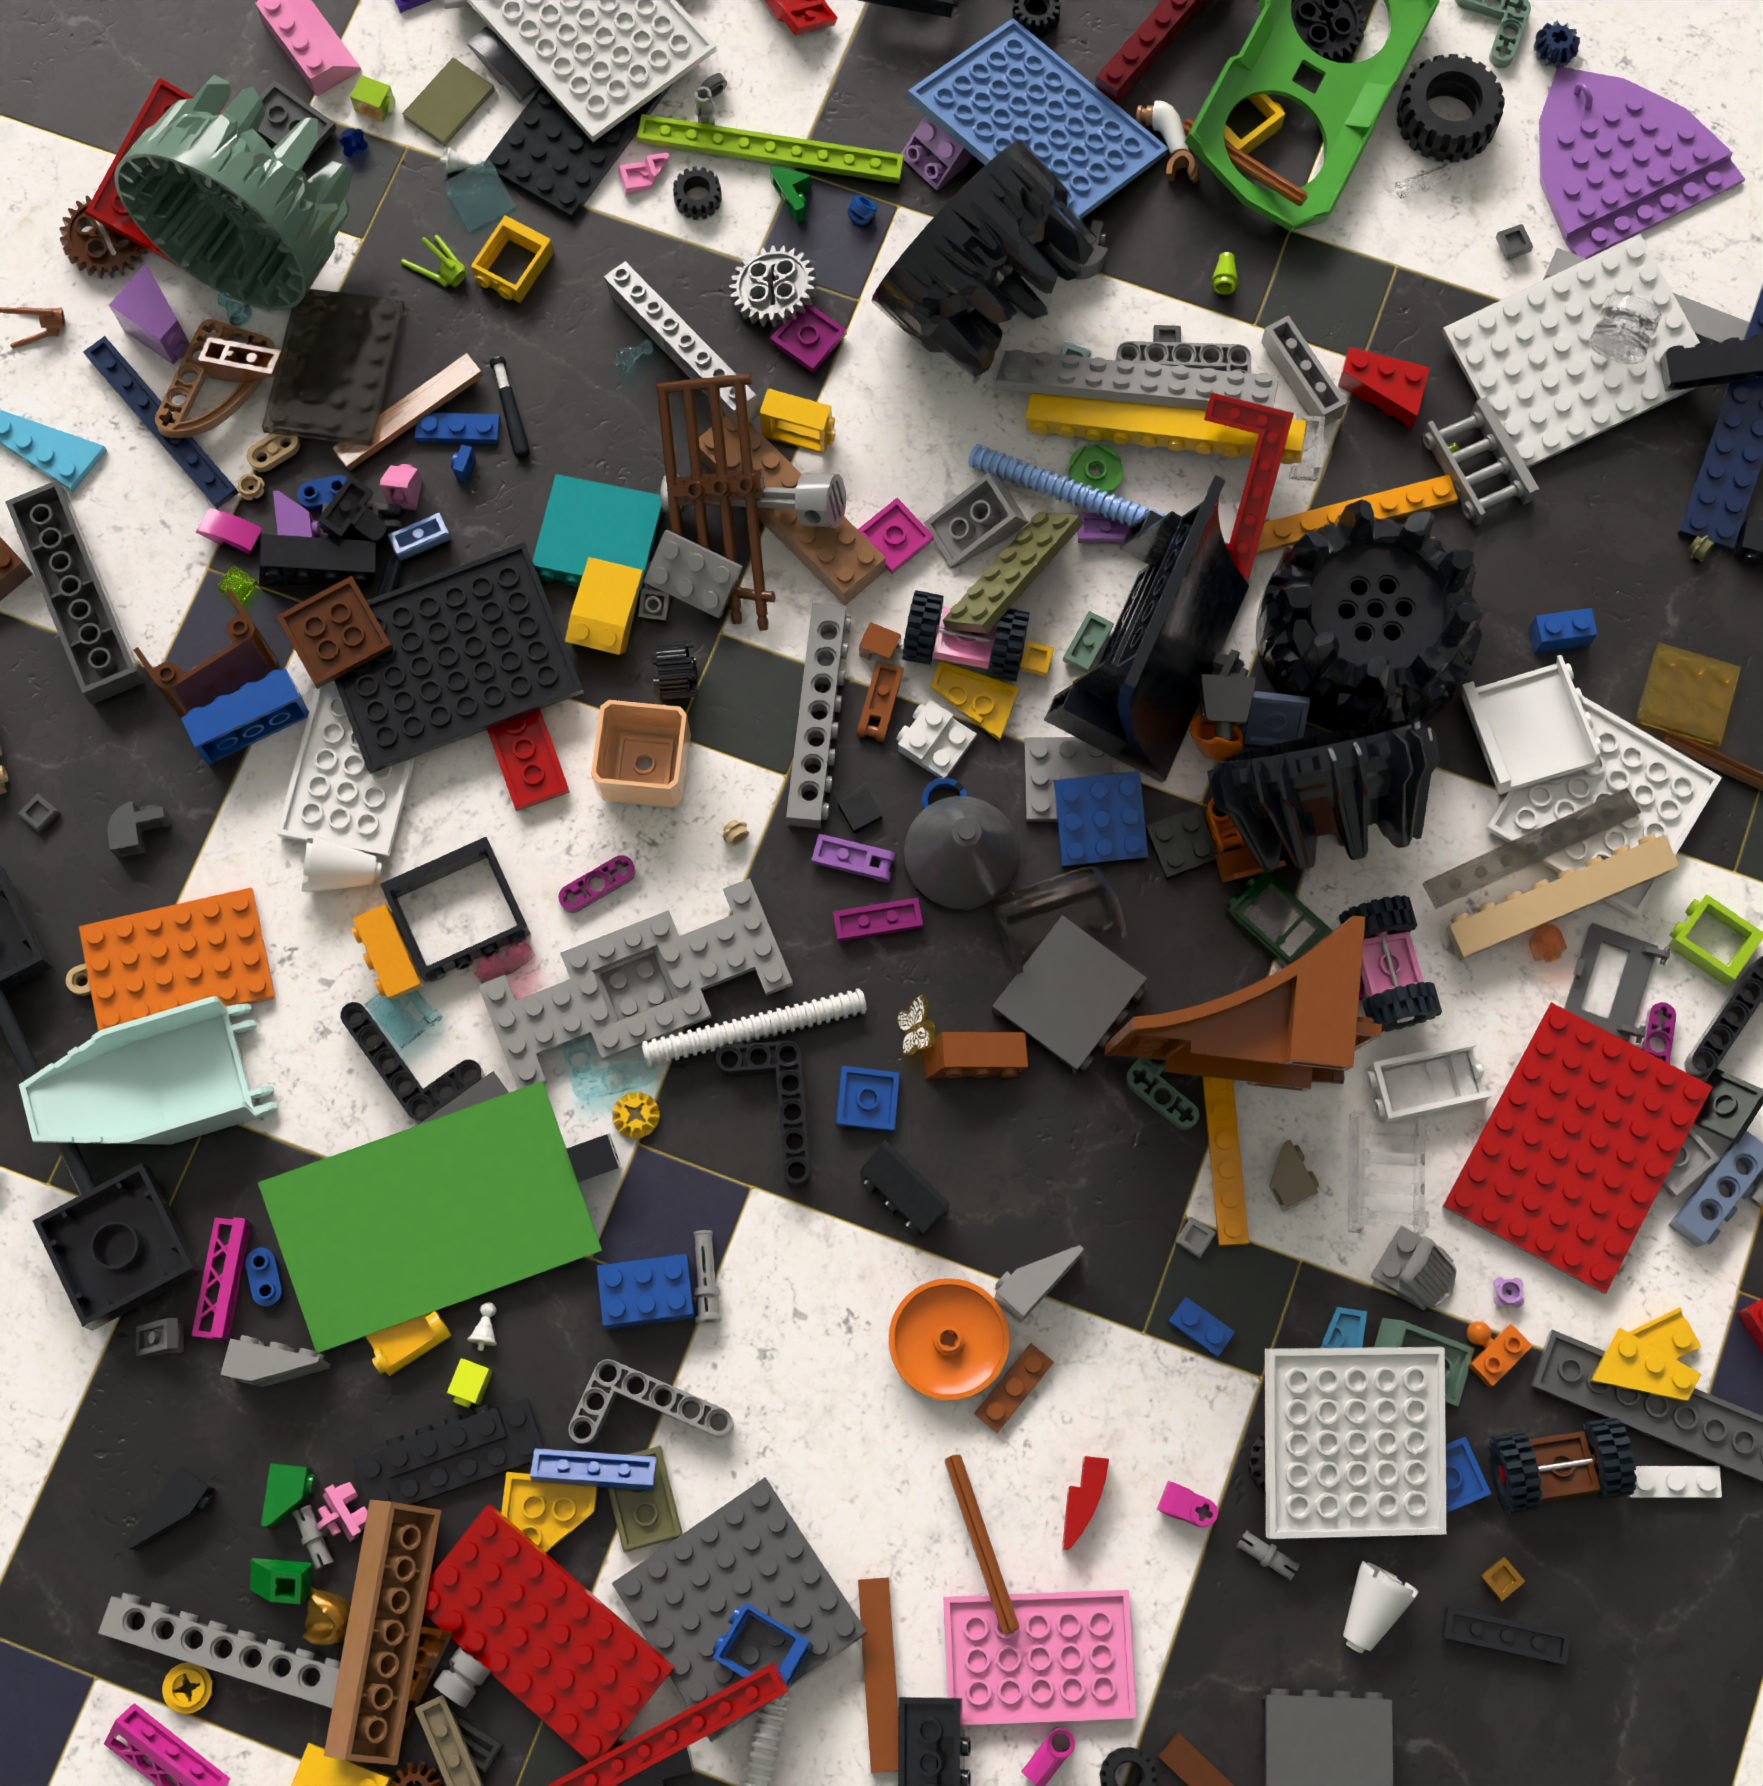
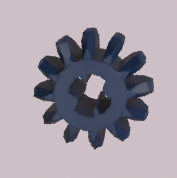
M1558 20L1553 25L1546 23L1543 29L1537 32L1533 45V51L1538 52L1537 60L1545 59V66L1553 63L1555 68L1560 66L1561 63L1567 66L1579 51L1580 37L1576 36L1577 29H1569L1568 22L1562 26Z

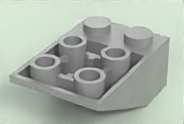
M241 1335L240 1340L230 1338L220 1375L234 1381L265 1387L330 1369L331 1364L324 1361V1355L318 1354L317 1351L300 1348L299 1353H295V1349L288 1347V1345L270 1342L268 1347L265 1346V1342L259 1341L257 1338Z

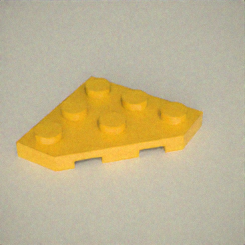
M506 1472L501 1514L547 1553L595 1513L598 1487L531 1482L530 1474Z

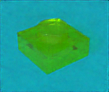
M233 565L216 586L225 595H227L225 591L231 589L240 604H242L258 583L253 577Z

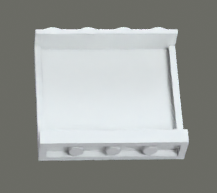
M1562 655L1557 656V662L1554 665L1476 688L1473 681L1462 684L1461 697L1498 795L1599 765L1600 755L1603 753L1602 743L1599 737L1594 738L1591 730L1593 729L1591 715L1589 712L1584 713L1581 705L1584 703L1581 690L1574 687L1572 668L1569 663L1565 664Z

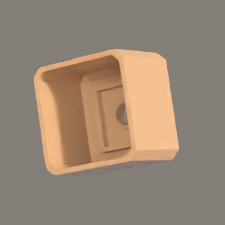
M608 700L600 706L591 776L597 794L603 801L675 808L683 801L691 738L688 718L684 710L678 706ZM642 758H648L652 761V766L650 769L643 771L636 767L637 762Z

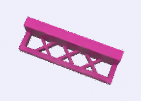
M215 1217L191 1335L193 1337L229 1341L252 1225L251 1222L244 1218L233 1217L232 1220ZM222 1225L232 1227L227 1245H224L219 1238ZM219 1244L221 1249L217 1251V1246ZM225 1253L223 1273L219 1275L213 1267L214 1261ZM212 1273H213V1275L215 1276V1279H213V1280L211 1281V1277H212ZM219 1282L220 1288L217 1303L213 1305L208 1298V1292L211 1287ZM206 1303H207L210 1308H208V1309L205 1311V1307H206ZM213 1312L214 1319L211 1332L201 1331L203 1319Z
M135 1703L114 1721L104 1742L105 1746L156 1786H227L231 1779ZM118 1734L127 1741L128 1747L116 1739ZM142 1755L147 1756L151 1760L153 1766H150L148 1763H146ZM166 1774H170L175 1778L177 1785L170 1782Z

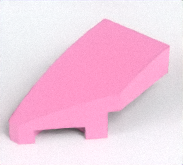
M668 153L648 155L645 158V162L619 165L618 174L624 193L630 194L651 189L668 161Z

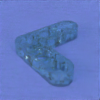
M588 1036L577 1040L579 1044L584 1042L585 1045L573 1046V1043L562 1046L571 1086L579 1100L592 1101L646 1087L652 1084L656 1078L654 1064L652 1063V1066L648 1067L645 1058L595 1069ZM577 1052H583L587 1055V1062L582 1067H576L571 1063L572 1056ZM644 1065L648 1070L651 1069V1072L647 1073L646 1079H641L640 1075L632 1076L633 1083L628 1084V1077L624 1069L629 1068L630 1074L639 1072V1066ZM617 1072L623 1076V1081L618 1087L607 1085L606 1079L610 1073ZM597 1076H601V1083L605 1089L600 1091L597 1085L591 1087L588 1094H584L583 1090H578V1088L582 1087V1081L587 1080L589 1084L598 1083Z

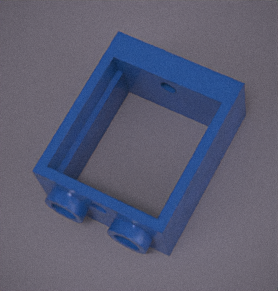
M745 1602L742 1608L738 1606L729 1620L732 1626L726 1636L722 1634L713 1647L715 1652L713 1659L743 1678L753 1674L728 1659L753 1617L794 1642L779 1668L787 1687H789L813 1644ZM784 1695L778 1697L777 1699L781 1701Z

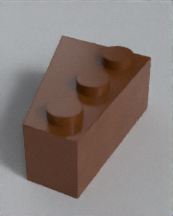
M941 1032L928 1041L927 1046H925L926 1043L923 1045L925 1079L970 1076L983 1078L1000 1074L1003 1078L1018 1076L1019 1072L1028 1067L1025 1032Z

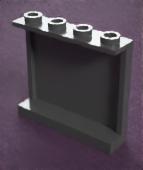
M1062 915L994 1003L991 1012L999 1018L1002 1016L1070 1066L1073 1069L1072 1072L1076 1074L1080 1068L1085 1071L1095 1057L1091 1053L1097 1045L1103 1048L1110 1039L1112 1033L1109 1030L1116 1022L1120 1025L1130 1011L1126 1007L1132 999L1138 1002L1147 988L1143 985L1147 977Z
M1271 1688V1695L1263 1694V1699H1265V1786H1393L1392 1699H1383V1693L1364 1692V1698H1352V1691H1333V1697H1321V1690H1302V1696H1291L1290 1689Z

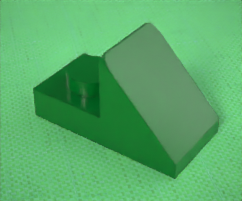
M775 166L770 168L771 184L796 224L806 220L805 208L808 207L803 193L812 188L811 176Z

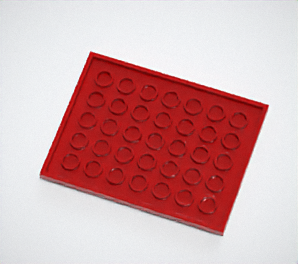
M1551 1002L1442 1207L1602 1294H1606L1713 1086Z

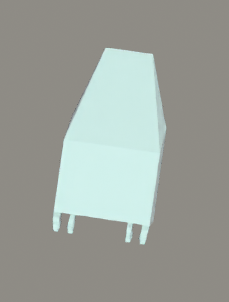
M212 996L98 1031L92 1035L90 1040L78 1048L74 1047L68 1051V1055L54 1064H49L19 1084L32 1141L43 1143L172 1145L276 1112L279 1109L278 1102H268L254 1107L253 1099L273 1094L274 1087L269 1085L250 1090L235 1033H244L256 1028V1021L247 1020L232 1025L231 1017H239L253 1011L251 1004L225 1006L217 996Z

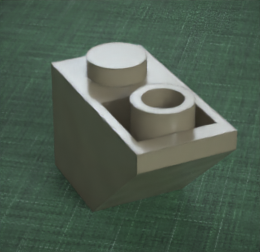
M1291 1140L1284 1142L1281 1146L1269 1185L1282 1212L1315 1197L1318 1194L1317 1187H1319L1312 1171L1308 1172L1303 1164L1305 1158L1300 1147L1297 1144L1293 1145Z

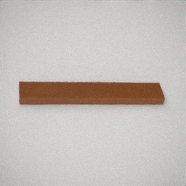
M889 1577L858 1580L860 1619L868 1632L862 1637L871 1773L898 1771V1703Z

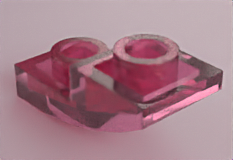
M523 941L520 945H513L506 952L504 960L496 953L491 957L487 956L478 963L477 971L474 974L481 983L502 975L507 976L521 968L535 956L532 947Z

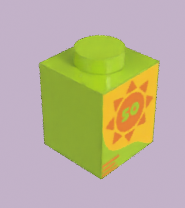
M361 75L350 96L354 110L384 122L387 114L391 113L395 107V98L391 86Z

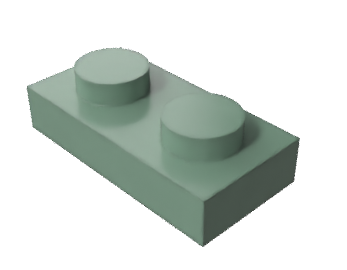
M1089 611L1067 649L1063 662L1087 673L1109 636L1114 623Z

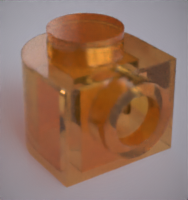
M1545 924L1540 926L1529 939V947L1534 961L1542 959L1546 963L1561 958V954L1567 949L1561 931L1554 925Z

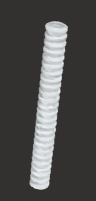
M858 988L854 993L851 991H847L845 995L838 993L837 997L829 995V999L821 997L820 1001L813 999L809 1004L805 1001L801 1006L798 1004H794L793 1008L785 1006V1010L776 1008V1012L768 1010L767 1014L764 1015L760 1012L756 1017L752 1014L748 1019L745 1017H741L740 1021L732 1019V1023L723 1021V1025L715 1023L714 1027L711 1028L707 1025L703 1030L699 1027L696 1028L695 1032L687 1030V1034L679 1032L678 1036L675 1037L671 1034L667 1039L662 1036L659 1041H656L655 1038L650 1043L643 1041L642 1050L646 1065L648 1064V1067H651L652 1063L657 1062L660 1065L663 1060H666L668 1063L672 1058H675V1060H679L680 1056L688 1058V1054L696 1056L697 1052L701 1051L704 1054L708 1049L712 1052L715 1051L716 1047L721 1049L724 1045H733L736 1042L740 1045L744 1040L749 1043L752 1038H755L757 1041L761 1036L768 1038L769 1034L777 1036V1032L785 1034L786 1030L790 1029L793 1032L797 1027L801 1030L804 1029L805 1025L813 1027V1023H817V1025H821L822 1021L829 1023L830 1019L833 1018L835 1021H838L839 1017L842 1016L846 1019L850 1014L853 1017L857 1016L858 1012L865 1014L867 1010L863 992Z
M787 1693L784 1694L781 1701L776 1698L765 1705L762 1711H758L757 1715L760 1716V1720L756 1721L755 1726H758V1729L753 1733L756 1739L751 1743V1746H754L753 1751L749 1752V1756L752 1758L751 1761L747 1762L749 1771L745 1772L747 1781L743 1782V1786H768V1783L773 1779L770 1773L775 1770L772 1764L773 1761L777 1760V1757L774 1756L775 1751H779V1747L776 1745L777 1741H781V1737L778 1735L779 1731H783L781 1721H785L783 1712L787 1711V1707H785V1702L789 1701Z

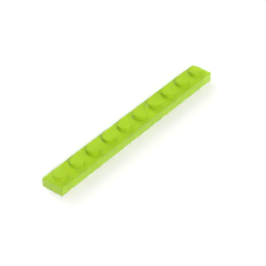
M646 114L641 115L637 133V143L898 184H900L904 163L903 154Z

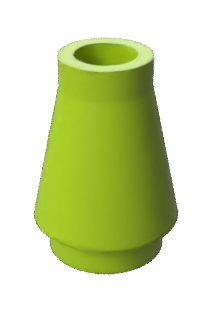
M1224 252L1219 255V260L1211 280L1214 290L1219 294H1230L1238 286L1235 256L1230 252Z

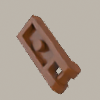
M876 661L856 736L862 738L869 736L876 738L878 742H885L904 667ZM870 718L880 720L879 727L869 725Z

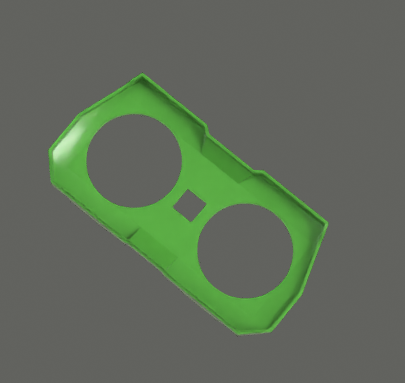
M1259 0L1257 3L1261 9L1259 17L1239 54L1229 58L1223 67L1184 143L1243 205L1289 231L1324 223L1331 215L1375 129L1374 126L1392 91L1397 86L1440 0H1384L1389 15L1387 40L1383 48L1376 55L1357 63L1334 62L1312 51L1300 38L1294 26L1291 14L1292 0ZM1301 63L1324 76L1316 93H1312L1293 82L1292 79ZM1260 94L1284 96L1304 107L1318 124L1324 141V159L1316 177L1300 187L1308 194V198L1302 206H1297L1275 191L1253 184L1243 177L1232 164L1225 147L1224 129L1229 113L1241 101Z

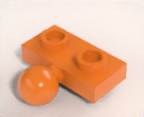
M1482 1321L1473 1322L1467 1328L1469 1341L1474 1345H1482L1485 1348L1468 1366L1488 1388L1493 1387L1532 1347V1344L1512 1324L1507 1325L1494 1340L1491 1338L1489 1326Z

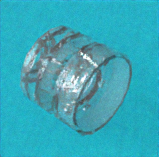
M1608 295L1599 314L1600 321L1596 323L1593 329L1594 332L1589 339V345L1596 353L1610 360L1625 364L1641 363L1645 360L1648 353L1647 350L1651 345L1650 337L1657 330L1662 317L1661 312L1652 303L1633 295Z

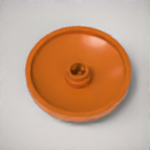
M937 1279L915 1288L898 1305L889 1328V1351L898 1374L913 1390L935 1400L959 1401L984 1391L1000 1374L1009 1352V1328L1001 1307L984 1289L961 1279Z

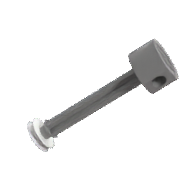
M677 472V477H682L681 474ZM803 473L798 480L796 488L765 487V498H756L757 508L794 509L798 522L803 527L837 528L843 520L846 508V489L843 478L839 474ZM665 474L660 487V501L664 512L668 514L669 504ZM745 499L731 501V506L746 507ZM720 502L705 503V505L720 506Z

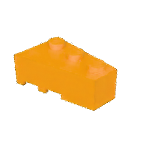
M386 904L352 918L356 926L352 927L351 930L357 943L363 942L367 953L363 954L369 970L375 969L379 979L374 982L381 997L386 995L390 1001H393L423 987L413 961L405 947L403 937L394 922L393 913Z

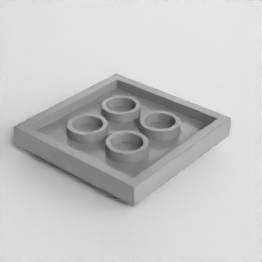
M1076 737L1024 738L1026 822H1057L1053 780L1111 774L1110 755Z

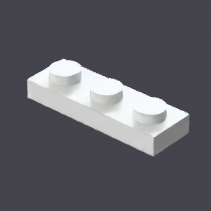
M1636 1466V1470H1634L1637 1476V1482H1635L1636 1490H1634L1633 1495H1627V1498H1721L1720 1466Z

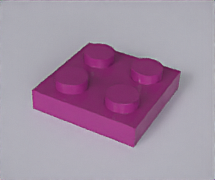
M803 305L805 313L797 311L795 313L796 320L789 316L785 325L782 324L771 336L770 343L814 373L846 336L847 329L813 305Z

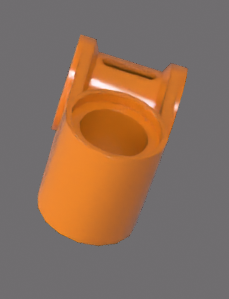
M1214 798L1211 799L1206 809L1205 821L1218 853H1224V850L1236 846L1246 847L1245 841L1231 818L1227 814L1224 817H1217L1213 814L1212 809L1216 808Z

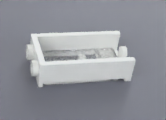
M1476 1039L1374 1061L1369 1066L1366 1077L1370 1089L1374 1088L1377 1099L1374 1100V1108L1377 1116H1382L1383 1124L1486 1102L1492 1095L1490 1090L1484 1092L1481 1077L1484 1075L1482 1064H1476L1473 1049L1477 1046Z

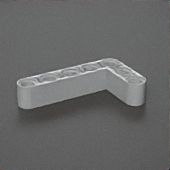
M1126 341L1119 345L1115 361L1124 360L1122 357L1130 356L1134 359L1132 360L1134 364L1158 363L1167 366L1183 365L1188 368H1212L1219 371L1237 370L1243 373H1251V352L1248 347L1241 344ZM1158 357L1161 361L1155 362L1150 358ZM1185 358L1188 360V362L1183 363L1178 361L1177 359ZM1204 359H1213L1215 363H1208ZM1233 359H1238V360L1242 361L1243 363H1242V364H1236V363H1234L1232 360H1233Z
M606 1359L599 1362L595 1367L568 1428L571 1439L579 1445L586 1446L594 1443L617 1394L718 1438L729 1435L733 1430L734 1422L730 1413L724 1408L619 1362ZM607 1367H614L617 1370V1376L611 1382H604L601 1377L602 1371ZM634 1379H642L644 1381V1389L639 1394H631L629 1392V1384ZM661 1391H669L672 1394L670 1404L664 1407L657 1405V1395ZM594 1395H602L604 1398L602 1408L595 1411L589 1408L590 1398ZM689 1403H697L700 1406L698 1416L692 1419L686 1418L684 1416L685 1406ZM717 1415H724L728 1420L726 1428L722 1431H716L711 1426L712 1419ZM581 1423H589L591 1426V1434L585 1439H579L576 1435V1429Z

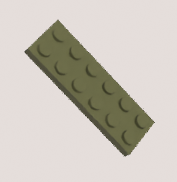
M1039 512L1034 515L1031 522L1016 535L1014 541L1000 553L997 560L983 572L980 579L950 609V612L942 620L946 628L987 634L1082 527L1084 523L1080 515Z

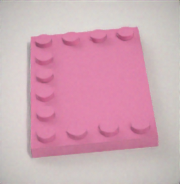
M1129 1590L1008 1594L1019 1624V1629L1010 1634L1002 1633L989 1595L943 1597L948 1698H962V1725L1137 1718Z

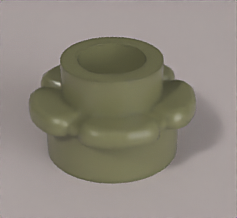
M1708 535L1703 538L1697 536L1688 549L1692 552L1691 559L1695 557L1702 561L1710 552L1714 542L1708 539Z

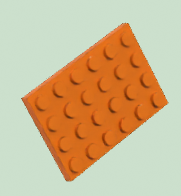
M252 887L79 926L98 1031L212 996H217L225 1006L254 1004L276 999Z

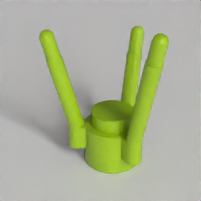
M435 235L434 239L448 258L427 238L423 237L422 242L442 261L438 268L440 276L404 259L400 261L402 265L438 281L445 288L449 284L456 287L464 280L467 274L466 267L458 261L438 235Z

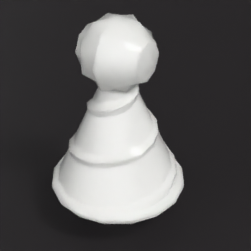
M450 147L448 148L447 158L440 157V163H446V175L466 168H471L473 172L477 173L481 172L484 168L482 159L473 158L470 161L453 151Z
M485 1302L481 1305L480 1312L483 1317L467 1339L469 1342L478 1344L479 1351L484 1350V1345H497L490 1317L496 1314L497 1310L491 1302Z

